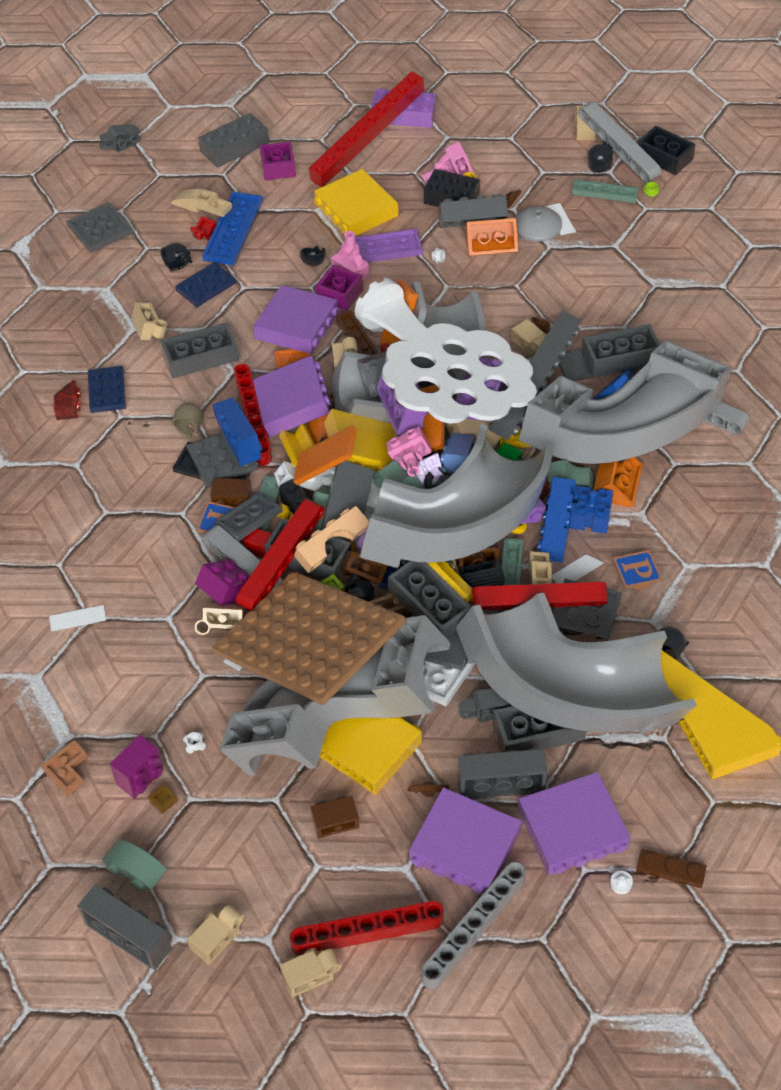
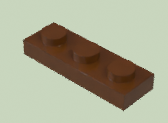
M641 848L636 872L702 889L707 865Z

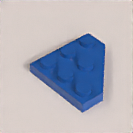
M630 367L592 399L600 400L618 391L631 380L630 378L634 374L633 370Z

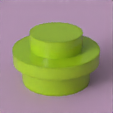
M648 182L643 188L644 194L650 197L658 195L660 190L655 182Z

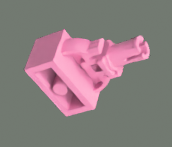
M459 141L445 148L446 154L440 158L439 162L434 164V169L463 175L466 172L474 173ZM434 169L422 174L426 184Z
M346 231L344 233L345 242L342 243V248L339 252L331 257V264L362 275L363 281L369 276V263L363 260L360 255L359 246L355 243V233L353 231Z
M420 426L412 428L405 434L394 437L386 443L392 460H396L402 468H407V473L411 477L415 476V473L418 475L420 472L418 459L422 461V457L432 453L430 442Z

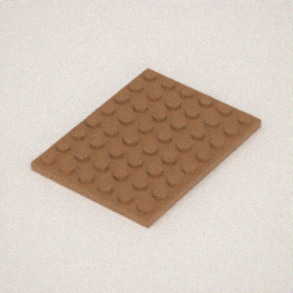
M292 572L253 608V611L247 613L242 620L233 626L212 647L214 654L324 705L406 623V620L400 614Z

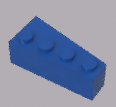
M233 397L212 404L214 416L239 465L243 466L260 460L262 446L256 432L243 414L240 404L236 403Z
M553 477L550 496H547L546 499L548 510L544 511L543 515L545 525L541 526L540 532L543 540H539L537 548L538 552L549 553V561L563 563L576 480Z

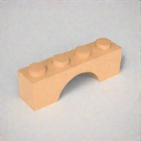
M357 506L351 510L347 508L340 514L341 517L339 519H332L325 525L326 528L324 530L318 529L311 535L310 540L307 542L303 540L296 546L297 550L294 557L308 573L321 565L326 559L325 542L333 537H345L353 541L367 531L369 521Z

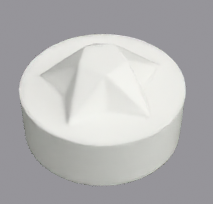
M625 871L613 873L610 887L615 893L627 894L631 890L633 879L629 873Z

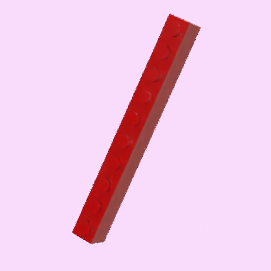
M411 71L309 167L310 180L320 187L325 186L424 92V78Z

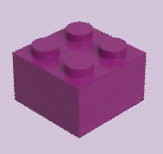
M291 141L259 145L264 180L296 177Z
M335 265L330 267L316 285V294L338 299V307L344 311L349 309L363 291L362 275Z
M226 559L203 564L195 584L220 606L236 603L237 594L250 576L246 571L239 568L234 561Z
M141 735L110 763L116 785L134 799L139 794L144 793L148 785L154 779H158L164 770L159 749Z

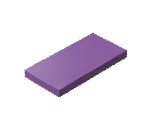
M417 229L355 237V243L359 246L360 255L367 263L423 255Z

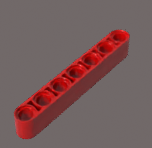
M239 364L235 366L234 374L243 413L256 432L262 446V451H260L261 459L256 462L259 465H268L272 461L271 446L267 431L262 422L251 371L248 365Z
M305 499L237 594L236 604L253 611V608L269 594L294 558L297 550L296 546L303 540L306 541L322 518L324 506L309 499Z
M605 582L480 586L471 589L472 606L480 605L482 610L513 609L528 602L539 593L545 594L550 607L599 606L608 603Z
M428 901L298 927L290 933L291 949L296 955L301 956L311 948H316L317 951H325L327 949H338L437 929L443 924V906L437 901ZM430 913H437L438 916H437V917H430L429 914H430ZM409 917H414L417 920L409 922L406 919ZM388 921L395 923L392 926L385 925V923ZM364 926L372 927L369 931H365L362 928ZM343 930L350 931L347 935L340 934ZM320 935L328 936L324 940L318 939ZM299 939L306 940L302 944L295 943Z

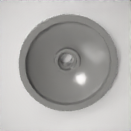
M530 206L519 211L514 217L516 218L517 234L526 240L536 242L547 241L556 237L562 229L561 217L548 207Z

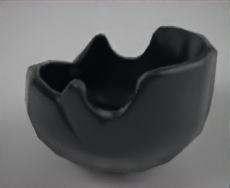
M315 246L313 249L303 248L300 251V258L308 266H319L324 262L326 250L325 248L320 250L318 246Z

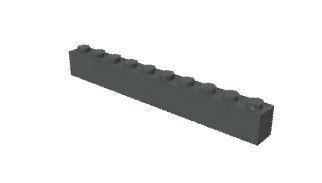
M562 310L530 361L533 367L531 381L536 386V396L540 393L539 389L543 391L548 382L545 379L549 380L555 370L552 368L556 369L561 361L559 357L563 358L567 351L565 346L569 348L574 340L572 336L576 337L580 330L577 326L581 320ZM527 406L511 407L506 416L493 420L489 430L508 441L511 435L515 436L521 426L518 423L523 424Z

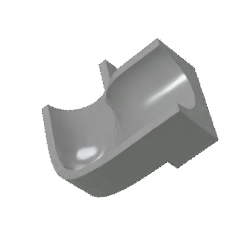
M413 281L411 288L418 294L413 314L426 328L444 323L458 326L466 332L473 330L486 331L484 313L478 292L471 291L465 299L457 304L447 307H435L425 303L420 282ZM447 344L443 346V349L452 355H463L466 353V350L460 345ZM344 351L330 380L336 410L391 423L380 396L370 398L366 394L357 360L372 355ZM460 368L452 369L458 380L465 379L466 370Z
M665 340L651 353L649 362L629 382L606 398L600 400L590 399L593 389L566 377L559 376L528 403L519 441L541 451L545 448L546 443L554 445L552 456L577 463H609L646 454L681 438L708 418L720 405L732 367Z
M481 424L475 445L466 460L450 478L439 486L432 489H420L384 478L374 514H371L360 557L398 568L401 559L428 563L451 561L477 553L495 544L516 529L536 506L551 464L554 445L546 443L543 451L532 459L525 461L509 460L493 450L487 437L488 426Z
M544 593L536 594L528 602L497 614L486 615L483 614L480 605L472 606L456 626L469 664L476 663L489 686L515 708L547 723L590 732L615 733L638 730L639 733L673 726L697 706L694 698L684 701L678 699L665 682L661 668V650L667 639L665 631L604 642L570 640L561 634Z
M425 615L405 618L406 623L324 705L267 679L253 693L243 712L231 713L219 750L249 776L256 775L262 754L288 757L302 763L309 769L316 768L326 732L329 726L336 721L348 718H397L433 713L435 705L430 700L424 684V659L427 653L449 650L450 642Z

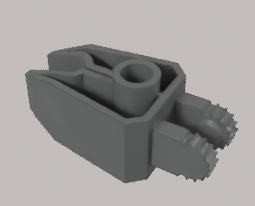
M131 124L110 126L107 129V133L99 136L100 140L103 141L100 144V149L107 150L113 148L115 151L120 152L130 148L140 141L141 137L138 134L141 130Z
M492 688L476 690L473 693V698L459 703L460 716L463 719L477 717L479 722L493 720V710L512 706Z

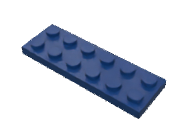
M232 191L228 202L232 203V209L224 217L220 216L202 255L203 261L235 265L263 203V196Z

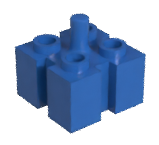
M576 485L569 528L584 530L585 527L592 528V532L607 534L613 490L598 488V492H596L595 490L590 491L591 487Z

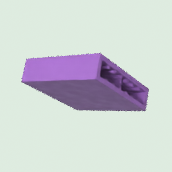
M281 285L253 325L254 339L312 354L314 349L319 346L321 338L325 337L328 327L332 326L336 315L339 314L338 299Z
M312 355L253 379L262 422L270 437L280 434L282 430L287 431L329 414L331 402L328 395H325L328 391L323 383L325 380L320 372L322 369L319 362L314 361Z
M598 772L519 798L518 811L548 875L553 873L561 874L573 866L581 867L588 861L594 859L601 860L608 854L614 852L621 853L629 847L631 837Z
M443 787L409 850V861L417 867H425L431 870L437 876L450 878L457 885H465L478 894H484L500 875L521 832L522 821Z

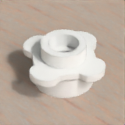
M191 732L183 738L184 743L187 745V753H193L197 750L202 751L206 748V744L203 742L204 735L201 732Z

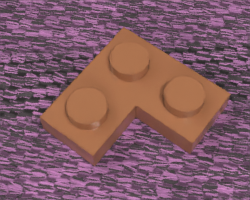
M73 740L40 766L49 778L68 796L84 784L83 779L73 768L88 758V755Z

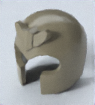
M181 404L175 410L172 425L181 435L191 438L194 431L189 429L188 426L194 424L195 433L197 434L206 413H202L201 409L195 404Z

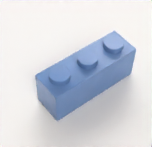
M451 433L450 439H446V446L444 445L441 455V464H444L445 470L455 473L473 449L474 435Z

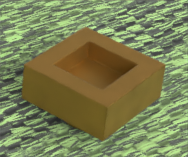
M165 784L147 796L149 802L161 814L178 802V797Z

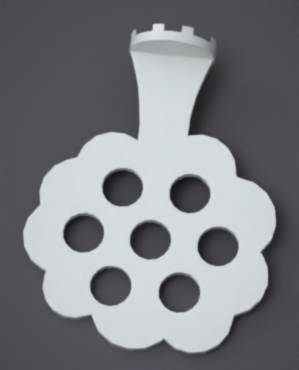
M384 278V281L380 283L373 282L369 285V291L363 299L359 297L355 306L356 319L367 329L383 327L402 340L391 344L387 348L385 358L387 362L382 370V378L389 387L394 389L395 398L404 407L414 411H428L435 419L446 423H459L468 416L479 420L492 421L506 416L511 407L528 406V403L536 397V386L531 381L533 375L532 365L522 355L511 352L510 345L501 336L484 330L466 332L458 326L444 323L426 328L406 304L403 289L389 278ZM447 344L460 345L466 350V353L463 355H452L447 353L443 346ZM485 355L494 356L502 362V365L489 367L481 363L479 358ZM418 356L426 357L432 360L435 365L431 368H420L415 366L411 359ZM453 368L464 369L469 372L471 378L457 380L452 378L447 371ZM490 379L499 380L505 383L508 389L501 392L493 391L487 388L484 382ZM420 381H429L436 384L439 391L435 393L421 392L416 388L415 384ZM466 393L474 397L476 403L473 405H461L453 400L452 395Z

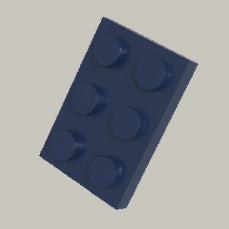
M213 262L176 285L175 288L179 294L197 308L236 284V280L218 264Z
M123 366L88 370L90 413L126 409Z

